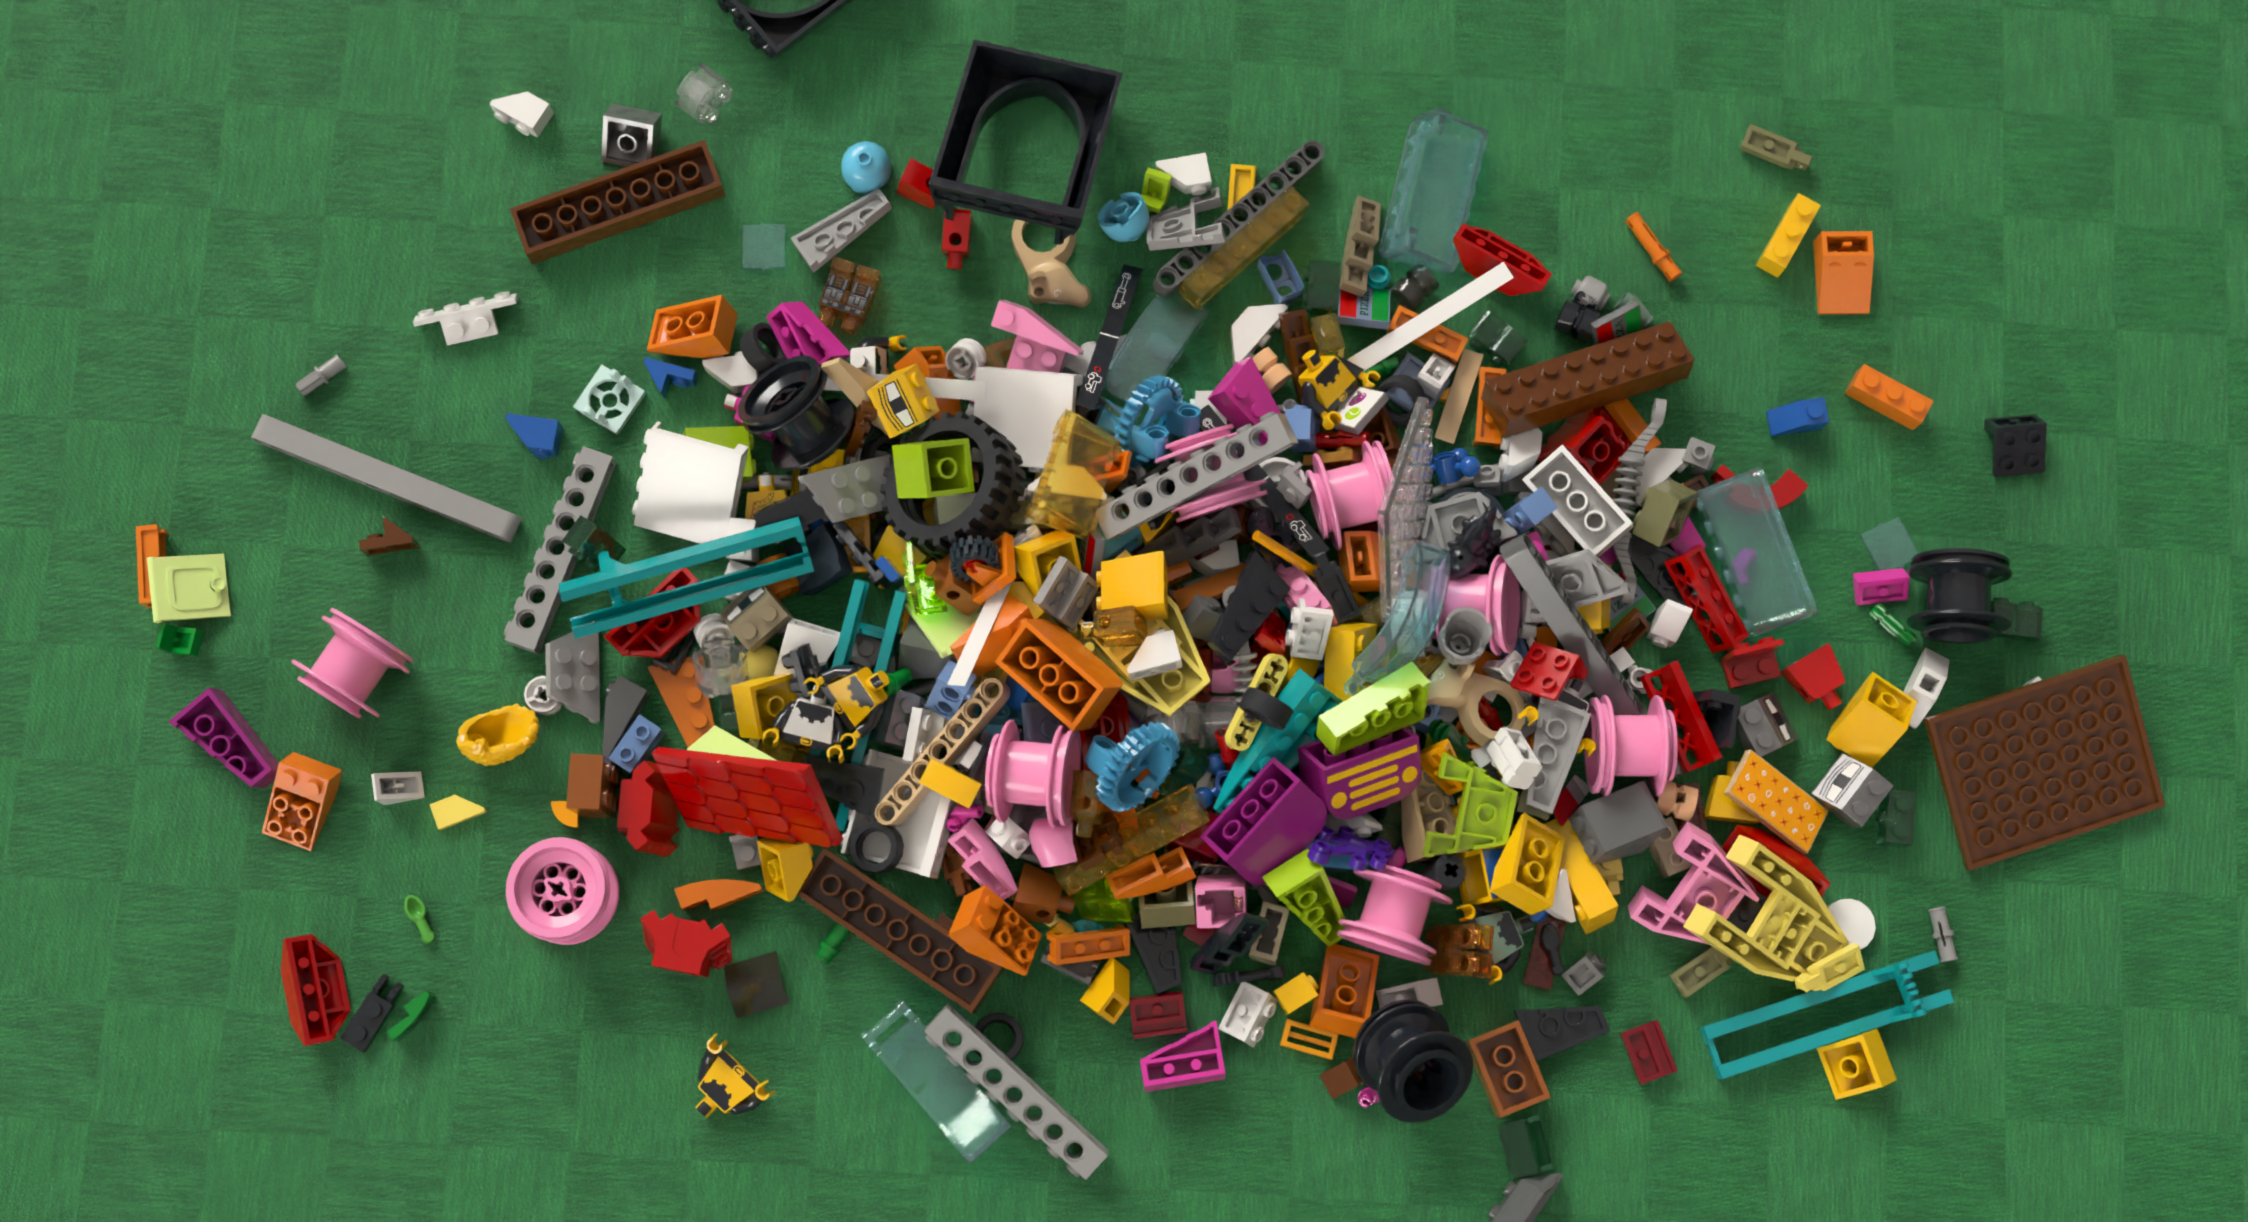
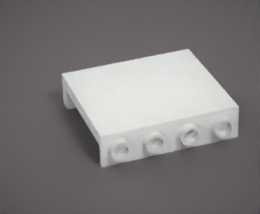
M987 366L976 367L975 381H986V401L974 400V416L989 424L1017 448L1015 452L1021 456L1023 461L1018 467H1029V472H1044V469H1050L1056 464L1078 467V465H1072L1076 392L1077 386L1083 384V375ZM972 448L971 461L980 462V467H984L981 451L977 448Z
M657 421L651 429H647L644 437V444L647 445V448L640 461V468H643V472L636 485V491L639 492V496L632 509V515H635L634 525L700 544L723 538L730 518H736L749 446L738 444L735 449L662 430L660 429L661 422Z
M869 749V753L864 757L863 764L885 768L880 803L914 762ZM926 767L922 770V772H921V777H922V775H923V773H924ZM911 787L904 791L905 800L912 796ZM931 790L905 822L898 827H894L902 836L904 844L903 856L898 865L895 866L896 868L938 879L948 843L947 840L951 832L946 827V822L950 813L958 805L957 802ZM893 807L887 811L888 821L893 819L895 815ZM851 809L848 814L849 825L847 832H844L842 836L843 841L841 842V853L850 855V839L855 830L862 824L872 822L866 816ZM882 832L870 833L863 842L862 851L864 857L867 860L878 863L886 860L891 849L890 839Z

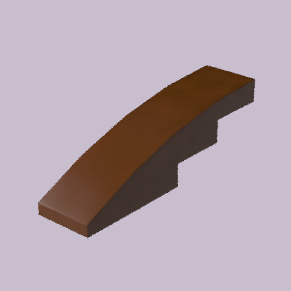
M1300 308L1278 313L1295 391L1299 404L1303 405L1301 386L1298 379L1308 367L1302 357L1308 351L1316 350L1314 335L1309 333L1306 309Z

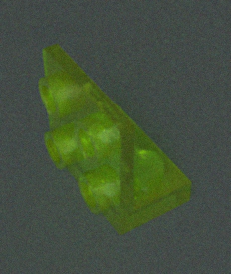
M906 542L907 552H902V560L906 573L904 574L905 590H907L908 604L914 605L916 615L948 612L947 603L935 594L934 579L925 573L928 564L916 565L912 542Z
M1107 859L1082 873L1074 898L1082 919L1133 922L1135 912L1129 898L1115 899L1106 875L1137 860Z

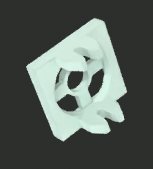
M601 365L573 408L618 436L646 395V392L633 384L627 376H621L617 370H610ZM604 382H617L612 390L603 392L597 388L598 385ZM624 387L629 395L628 406L621 403L619 396ZM609 394L617 397V404L611 408L605 407L603 404L604 397ZM591 395L600 399L601 407L597 413L590 405ZM618 410L622 413L615 418H605L608 411Z

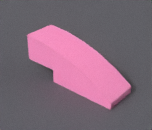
M970 818L958 831L953 832L947 841L965 859L962 867L981 887L987 885L1001 899L1005 900L1018 890L1014 879L995 844L976 820Z

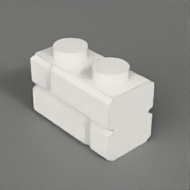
M1505 727L1500 728L1494 737L1495 740H1492L1486 749L1492 758L1491 763L1501 773L1503 777L1502 782L1512 789H1528L1534 781L1533 777H1536L1543 767L1521 731Z

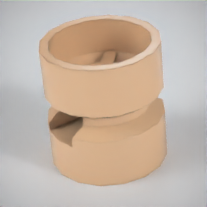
M1270 347L1264 348L1252 358L1271 395L1280 389L1292 376L1291 371L1284 363L1278 364V357Z
M1666 782L1664 792L1659 797L1654 795L1653 799L1662 815L1668 816L1672 813L1675 819L1690 822L1697 805L1698 789L1686 785L1678 788L1676 783Z

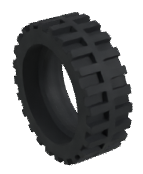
M949 412L941 413V419L939 420L932 416L926 421L925 426H915L911 429L913 434L908 439L903 437L900 440L899 444L969 438L970 448H977L982 453L984 471L979 491L967 509L949 522L931 526L926 523L924 518L923 498H898L892 452L889 457L892 460L890 468H885L883 476L887 478L886 484L881 485L880 493L886 496V500L881 501L882 509L889 513L885 516L888 524L894 527L893 531L898 536L926 554L941 560L942 557L950 554V547H953L955 541L959 543V539L962 537L968 540V536L972 535L973 539H976L977 535L982 536V540L988 537L990 541H994L1000 536L999 533L1004 527L1010 528L1012 522L1009 521L1013 512L1018 513L1021 507L1017 504L1018 497L1024 496L1025 488L1020 485V480L1026 478L1025 471L1018 467L1023 463L1022 458L1015 452L1017 448L1007 437L974 415L968 416L964 412H956L954 417Z

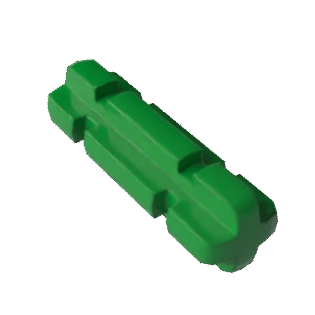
M1876 604L1869 614L1875 620L1879 619V624L1894 637L1897 636L1901 644L1904 646L1910 645L1915 640L1916 635L1909 629L1906 630V626L1891 612L1888 614L1886 612L1887 609L1882 604Z

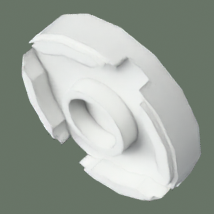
M1854 899L1837 900L1828 906V909L1849 941L1847 946L1855 943L1859 945L1861 950L1871 942L1876 926L1874 916L1867 906Z

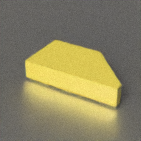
M457 795L429 804L439 830L487 812L486 808Z

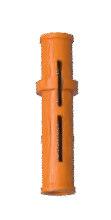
M1636 212L1625 220V223L1631 228L1642 246L1649 253L1653 265L1658 266L1667 281L1670 283L1677 279L1683 272L1671 258V252L1661 245L1640 213Z

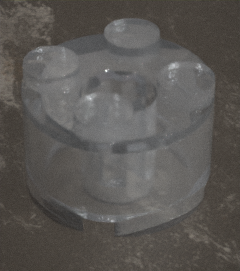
M701 63L698 65L701 69L697 72L692 69L681 82L676 92L680 96L679 101L674 99V104L699 123L708 122L712 124L719 115V108L723 103H727L731 99L734 91L730 88L728 80L706 64Z
M717 638L702 643V648L699 651L694 650L692 658L696 685L703 691L705 697L714 698L718 695L731 694V685L749 680L746 648L742 643L739 642V645L732 643V639Z
M1198 696L1199 719H1197V735H1199V748L1220 749L1214 734L1219 730L1222 736L1221 728L1229 727L1238 708L1235 701L1236 696Z
M1186 703L1171 717L1147 705V726L1150 722L1154 724L1157 721L1161 724L1165 723L1177 734V738L1180 740L1179 745L1194 744L1201 741L1199 704Z

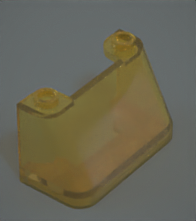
M1065 409L1054 427V436L1051 440L1052 445L1039 483L1034 490L1032 504H1028L1024 517L1057 530L1074 534L1076 537L1084 540L1089 532L1094 533L1099 518H1096L1095 515L1113 461H1118L1122 447L1119 446L1120 441L1079 414Z

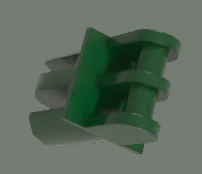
M1437 719L1430 723L1428 727L1429 735L1435 744L1448 739L1459 760L1464 763L1470 760L1471 751L1466 746L1469 738L1460 734L1450 722Z

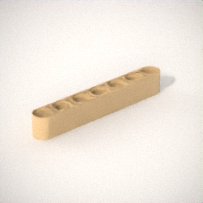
M988 678L980 684L971 698L962 705L877 805L875 817L879 823L898 827L905 822L932 790L919 783L922 770L927 767L931 758L950 767L957 761L1008 701L1010 688L1006 683L996 678ZM998 685L1000 688L999 694L992 698L990 694L991 689ZM981 705L982 714L978 718H974V709ZM963 726L965 729L964 735L957 739L956 730ZM946 746L947 755L940 759L938 755L939 750ZM911 787L912 796L905 800L904 791ZM893 807L895 815L893 819L888 821L887 811Z

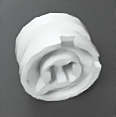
M968 338L959 340L945 356V364L948 371L951 370L954 373L953 376L964 380L974 377L976 375V367H984L986 362L984 348L977 341Z
M708 614L702 617L701 621L694 627V635L701 650L708 655L725 653L735 642V635L720 614Z
M546 676L535 677L525 687V702L529 708L540 715L555 714L561 709L563 704L556 703L546 697L547 701L541 699V693L546 691Z

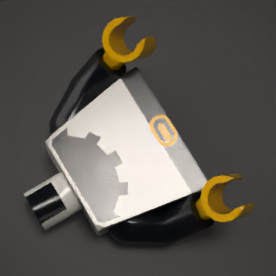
M899 335L889 339L887 337H866L859 343L858 348L851 349L850 364L864 373L889 375V351L887 349L889 348L892 352L906 350L907 347L899 345V340L906 339V336Z
M1575 678L1569 679L1558 700L1590 713L1588 710L1589 703L1578 697L1584 684ZM1530 695L1524 710L1518 714L1519 719L1524 716L1527 717L1526 722H1528V726L1533 725L1536 727V720L1539 718V696ZM1591 717L1576 752L1580 754L1584 748L1588 753L1587 757H1590L1596 749V744L1592 740Z
M819 686L818 691L811 695V699L801 697L797 701H791L777 714L770 729L765 730L763 733L762 742L764 743L768 737H773L775 740L773 741L772 748H775L779 742V735H781L780 739L827 751L829 763L831 762V757L836 754L839 755V763H843V749L846 738L843 742H840V738L843 734L848 733L833 705L826 703L827 696L822 690L823 686Z

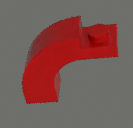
M1723 464L1710 477L1720 491L1730 494L1723 501L1726 505L1739 512L1751 515H1767L1780 511L1797 499L1809 486L1790 469L1782 474L1773 485L1763 488L1746 484Z

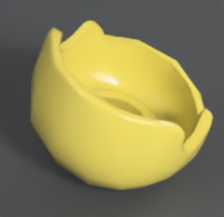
M763 645L755 653L747 651L741 660V671L745 678L751 680L774 676L780 653L775 648Z

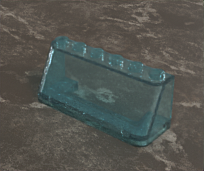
M1441 108L1422 114L1412 121L1408 130L1379 247V255L1381 257L1443 274L1455 271L1459 258L1453 238L1463 223L1466 224L1470 217L1469 209L1476 192L1475 184L1477 176L1481 171L1480 163L1487 146L1488 130Z
M1757 467L1697 490L1698 494L1695 498L1697 509L1705 514L1707 521L1703 522L1708 536L1713 535L1716 542V545L1713 546L1714 553L1718 561L1723 560L1726 568L1722 570L1727 585L1732 584L1736 594H1733L1732 598L1736 608L1743 611L1745 618L1741 620L1748 634L1751 633L1752 637H1756L1818 615L1815 600L1763 469Z

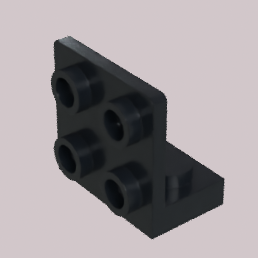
M2035 414L1985 419L1984 429L1994 437L1992 474L1995 477L2042 473L2045 471L2047 423Z
M1715 689L1692 692L1701 712H1706L1705 721L1718 748H1732L1737 736L1736 723L1740 713V696Z

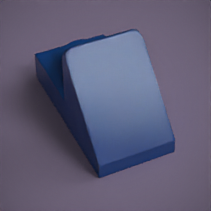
M645 357L644 363L664 399L666 398L671 381H673L674 385L682 388H687L688 385L696 387L699 377L695 370Z

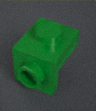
M162 623L156 642V649L177 655L198 657L204 631Z

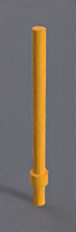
M1259 530L1253 533V540L1311 577H1315L1312 571L1317 569L1316 566ZM1352 592L1357 606L1364 610L1368 609L1370 601L1358 594V592Z

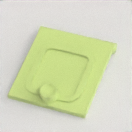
M224 554L147 558L153 623L231 616Z
M935 591L905 604L906 610L942 659L953 654L950 646L977 621L982 607L967 616L938 598Z

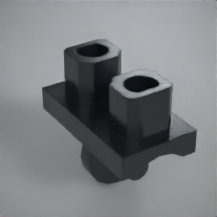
M809 643L800 645L781 658L786 669H795L796 677L789 680L791 693H802L803 698L811 696L812 694H808V692L813 690L816 683L814 681H808L806 684L803 683L810 677L819 678L822 673L821 671L828 669L827 662H818L817 655L812 654Z

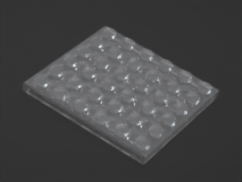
M1417 397L1378 510L1381 622L1392 624L1395 614L1400 613L1402 598L1400 597L1401 594H1406L1407 576L1408 574H1413L1415 565L1413 558L1414 555L1418 556L1420 550V537L1425 526L1428 505L1433 504L1429 502L1433 493V485L1429 484L1433 474V466H1429L1433 455V448L1429 447L1433 435V429H1429L1433 411L1429 409L1428 398Z

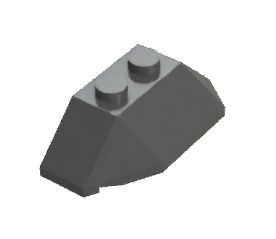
M1549 1173L1517 1178L1515 1182L1511 1180L1502 1192L1505 1197L1501 1203H1495L1487 1214L1489 1220L1487 1222H1533L1564 1176L1560 1173Z

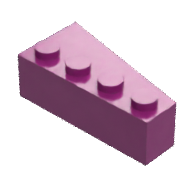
M208 688L168 721L175 728L185 733V736L203 747L213 758L221 761L226 768L251 787L266 788L275 780L279 765L278 761L223 690Z

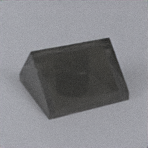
M776 951L724 966L727 993L737 1018L790 1004Z

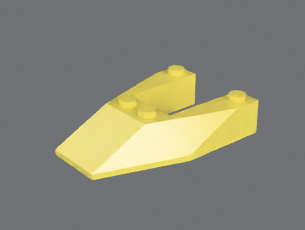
M1124 550L1115 559L1130 557L1131 555L1127 550ZM1169 596L1168 619L1119 621L1101 638L1090 627H1084L1082 623L1085 622L1080 619L1075 630L1071 631L1050 615L1045 617L1046 620L1068 631L1112 669L1122 681L1121 690L1169 717L1211 682L1180 609ZM1156 630H1173L1183 668L1130 681L1127 668L1145 638L1151 636Z
M1742 835L1737 837L1725 858L1772 891L1747 933H1744L1718 913L1699 904H1696L1683 926L1692 934L1751 972L1795 982L1794 978L1802 973H1807V968L1812 966L1811 964L1846 947L1849 943L1812 881L1759 842Z

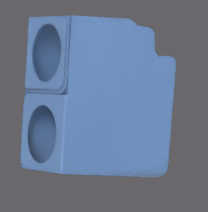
M1283 249L1281 256H1263L1259 258L1257 269L1274 304H1285L1287 306L1300 300L1304 288L1303 282L1289 256L1286 255L1285 250ZM1267 265H1279L1282 269V276L1278 280L1272 281L1266 270ZM1288 286L1292 289L1293 293L1281 296L1277 288Z

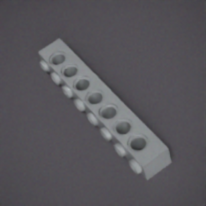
M1274 411L1269 412L1259 418L1260 423L1254 426L1247 424L1237 429V435L1230 439L1228 436L1222 437L1213 442V448L1207 451L1203 448L1190 455L1191 459L1187 462L1177 461L1167 467L1168 472L1162 475L1155 473L1145 478L1146 483L1138 488L1137 485H1132L1122 491L1123 496L1117 499L1110 497L1100 502L1101 507L1093 512L1106 540L1119 538L1299 443L1285 414H1275ZM1262 431H1265L1268 435V441L1264 446L1259 442V434ZM1239 443L1245 449L1244 455L1241 458L1235 452L1236 446ZM1216 455L1221 459V466L1218 470L1212 464L1213 458ZM1192 468H1195L1198 472V478L1195 482L1189 476ZM1170 480L1175 484V491L1172 494L1167 490V483ZM1147 492L1152 496L1150 506L1146 505L1144 501V496ZM1124 504H1126L1130 509V513L1127 518H1125L1122 514V507Z
M584 446L581 453L578 452L573 460L574 470L571 477L568 476L563 485V491H565L563 497L556 502L553 510V515H555L553 522L547 525L543 535L545 541L542 549L538 548L534 556L535 566L532 573L529 572L525 578V591L522 597H518L514 606L516 613L513 620L509 621L505 627V641L510 645L540 655L562 600L558 583L569 581L617 464L612 456ZM586 473H594V477L590 482H582V478ZM583 496L584 502L582 505L577 507L572 505L576 497ZM574 520V527L571 530H563V525L566 521ZM558 544H564V551L559 555H554V547ZM549 568H554V576L550 579H544V572ZM539 592H544L545 599L541 603H534V596ZM535 617L534 625L530 628H524L526 618Z
M949 1003L926 1026L924 1032L927 1034L925 1038L936 1048L940 1046L947 1052V1059L953 1065L958 1066L960 1064L967 1071L966 1076L974 1084L978 1085L980 1083L987 1089L986 1094L991 1100L997 1104L1001 1102L1008 1108L1006 1110L1007 1114L1016 1122L1021 1120L1027 1126L1026 1131L1035 1140H1043L1048 1145L1046 1149L1056 1159L1061 1157L1067 1162L1066 1167L1074 1176L1079 1177L1081 1175L1086 1180L1107 1158L1108 1149ZM953 1031L958 1032L962 1037V1041L957 1044L951 1043L947 1038V1034ZM971 1050H977L981 1053L982 1059L978 1062H972L969 1060L967 1053ZM990 1069H998L1002 1073V1078L991 1080L987 1072ZM1017 1087L1022 1091V1096L1018 1099H1013L1008 1095V1089ZM1031 1106H1038L1043 1113L1039 1117H1032L1027 1109ZM1052 1124H1057L1063 1131L1061 1134L1054 1136L1048 1132L1047 1128ZM1071 1143H1078L1082 1146L1083 1150L1078 1154H1073L1067 1147Z

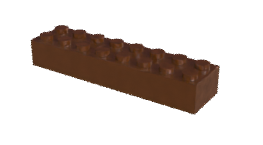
M702 140L512 207L510 211L525 253L530 262L535 264L726 195L706 141Z
M1671 321L1487 379L1485 380L1481 399L1503 438L1687 379L1692 369L1694 358Z
M823 848L812 864L813 868L797 895L970 1013L976 1014L1006 968L968 953L948 936L950 930L831 850Z

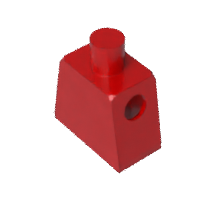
M911 158L900 179L896 194L934 209L936 204L929 189V181L933 169Z
M957 209L953 221L946 219L944 216L942 252L948 256L947 269L962 270L963 257L970 256L973 228L971 210ZM954 240H961L959 245H952Z
M1829 643L1780 671L1783 677L1808 704L1821 698L1827 709L1831 710L1843 703L1834 689L1845 683V678Z

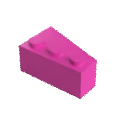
M803 301L781 303L766 316L787 359L804 355L813 357L817 363L822 364L833 359L841 358L846 360L850 357L849 350Z
M1252 357L1235 363L1207 398L1233 424L1236 430L1247 424L1254 426L1260 423L1259 418L1269 412L1274 411L1275 414H1281ZM1262 431L1259 434V442L1264 446L1268 441V435L1265 431Z
M1216 1020L1200 1030L1186 1035V1037L1140 1059L1144 1092L1224 1080L1225 1068Z

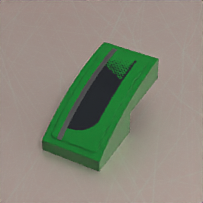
M425 991L404 1006L409 1016L386 1031L392 1041H400L422 1021L435 1000L436 996L433 992Z

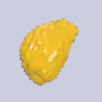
M516 703L513 706H504L466 720L458 729L459 735L457 736L456 743L461 753L469 760L485 766L498 765L514 759L516 756L523 754L526 751L525 749L530 748L535 740H537L540 725L533 710L525 706L521 707Z

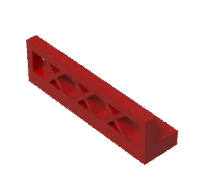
M1701 544L1691 547L1681 555L1664 561L1685 604L1693 609L1691 615L1711 653L1733 648V646L1738 645L1749 636ZM1681 562L1686 571L1685 575L1679 572L1675 563ZM1689 586L1696 590L1697 598L1691 595ZM1701 609L1708 613L1710 620L1703 617ZM1713 632L1720 635L1723 643L1717 644Z
M1678 660L1639 677L1650 702L1655 695H1659L1663 702L1670 703L1673 708L1676 725L1681 727L1685 734L1683 740L1677 737V760L1684 774L1722 758ZM1658 676L1662 684L1661 692L1654 689L1651 678ZM1687 749L1694 753L1697 763L1689 764L1685 756Z

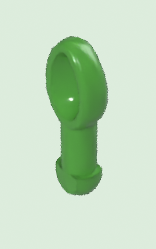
M408 895L404 902L405 913L410 920L416 923L422 936V941L425 944H431L435 940V933L431 931L425 918L426 907L420 898Z

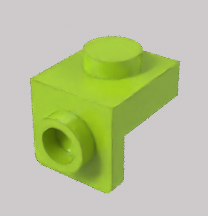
M1148 167L1144 176L1141 196L1147 204L1149 211L1160 213L1168 201L1172 175Z

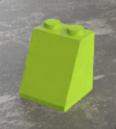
M744 426L685 428L682 435L731 449H735L738 444L749 446L742 483L750 482L753 475L756 474L755 459H751L750 452L754 447L753 435L749 434Z
M969 438L892 445L898 498H932L975 492Z

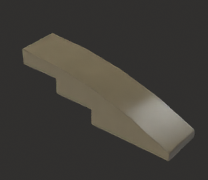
M1358 195L1347 233L1339 289L1363 297L1367 292L1368 271L1373 266L1374 246L1379 241L1381 203Z

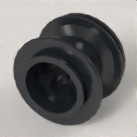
M810 356L792 357L768 369L752 383L739 403L738 415L748 432L753 434L774 432L778 437L772 448L771 458L773 464L781 470L807 468L827 459L844 443L855 419V407L850 401L840 398L825 401L821 396L827 382V374L821 368L822 364L817 363Z
M1969 548L1930 550L1916 554L1911 558L1912 567L1908 569V575L1916 581L1928 584L1927 611L1911 615L1906 623L1912 629L1920 631L1922 637L1943 643H1980L1994 639L1996 633L2006 631L2011 627L2012 622L2010 619L1991 612V585L2005 582L2012 577L2013 572L2009 568V558L1996 552Z
M1411 999L1399 1000L1381 1007L1363 1023L1354 1040L1353 1060L1359 1077L1369 1088L1377 1091L1380 1104L1386 1113L1399 1121L1409 1123L1424 1122L1444 1114L1462 1098L1471 1082L1474 1070L1471 1050L1461 1038L1450 1033L1448 1023L1441 1013L1421 1001Z

